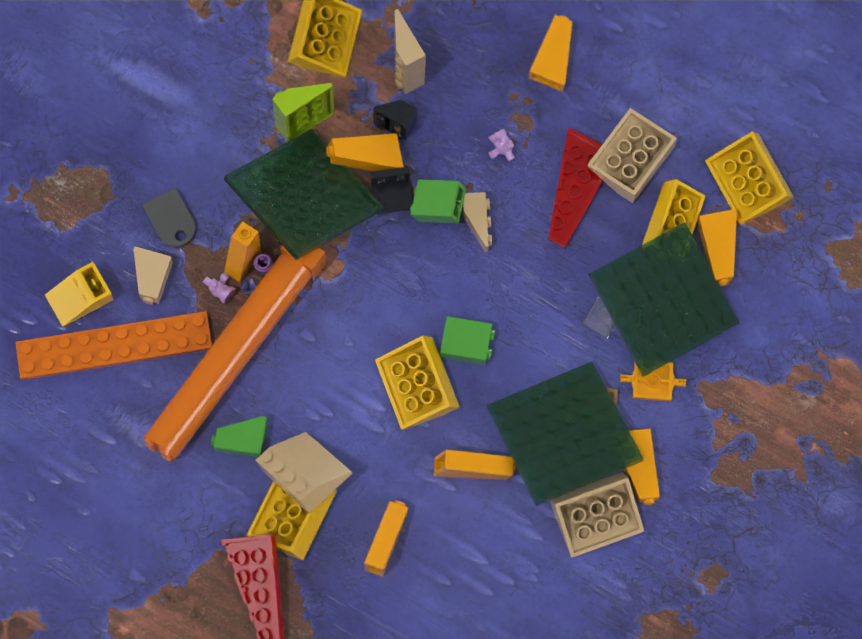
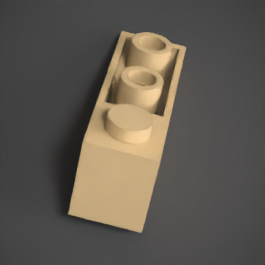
M486 192L465 193L463 218L483 250L488 252L489 246H492V234H488V228H491V217L487 216V210H490L489 198L486 199Z

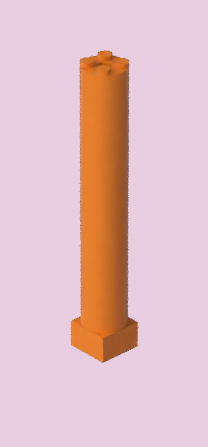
M292 232L280 248L281 255L145 434L143 441L146 443V446L153 452L158 450L162 454L161 457L169 463L172 460H176L309 280L313 281L326 264L325 251L297 232Z

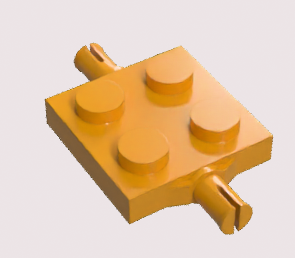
M635 360L632 375L620 374V382H629L632 385V399L671 402L674 386L686 387V379L675 378L672 362Z

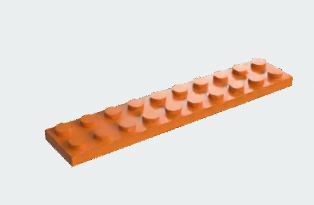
M207 311L15 342L21 381L207 351L212 346Z

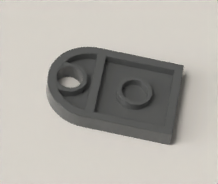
M176 188L142 205L160 240L166 246L181 248L193 240L196 232L195 223ZM178 233L186 234V238L183 241H178L175 237Z

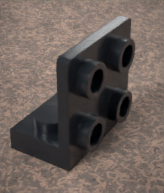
M408 166L371 171V184L376 214L410 210L413 201Z

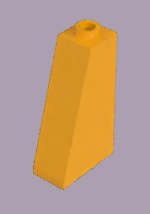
M554 16L529 72V79L563 92L566 82L572 21L566 16Z
M397 133L333 138L326 147L327 156L330 157L332 164L369 171L404 167Z
M736 209L701 215L697 220L712 285L726 286L734 277Z
M243 221L231 236L224 270L227 275L239 283L254 265L256 256L262 254L259 232Z
M651 429L612 432L610 436L611 443L626 476L629 478L631 488L638 503H643L644 505L655 504L660 495Z
M445 450L434 457V477L507 480L515 473L513 457Z
M397 500L389 502L364 562L366 571L384 576L408 513V507H405V503Z

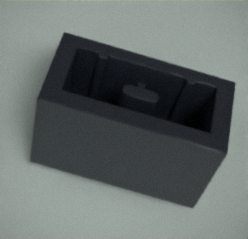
M402 100L375 106L373 109V123L381 130L386 129L391 134L397 133L398 139L406 140L417 123V108Z

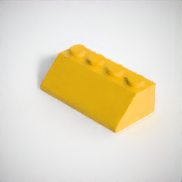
M677 179L664 182L640 250L655 258L682 264L705 195Z

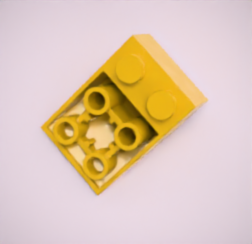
M94 262L76 270L45 294L62 327L114 300Z

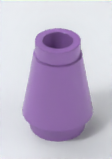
M260 254L254 259V267L262 275H265L273 265L272 258L267 254Z

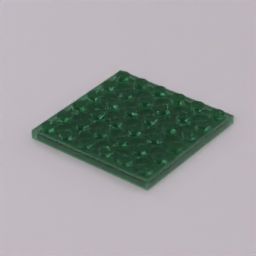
M312 129L224 177V181L295 260L381 212L384 207L347 166L331 163L330 157L326 153L327 145Z
M685 222L588 274L642 376L653 372L739 323Z
M593 362L584 364L487 405V410L536 506L643 461L636 443Z

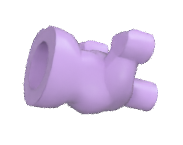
M505 129L488 137L496 147L488 153L491 159L498 155H505L508 161L515 158L512 153L514 144L508 138Z
M225 272L221 274L219 281L214 278L211 280L209 277L203 280V283L208 286L212 295L218 297L223 304H227L236 291L235 287L225 285L230 278Z

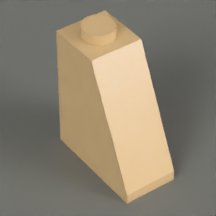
M135 246L134 258L140 299L146 304H159L173 264L172 257Z

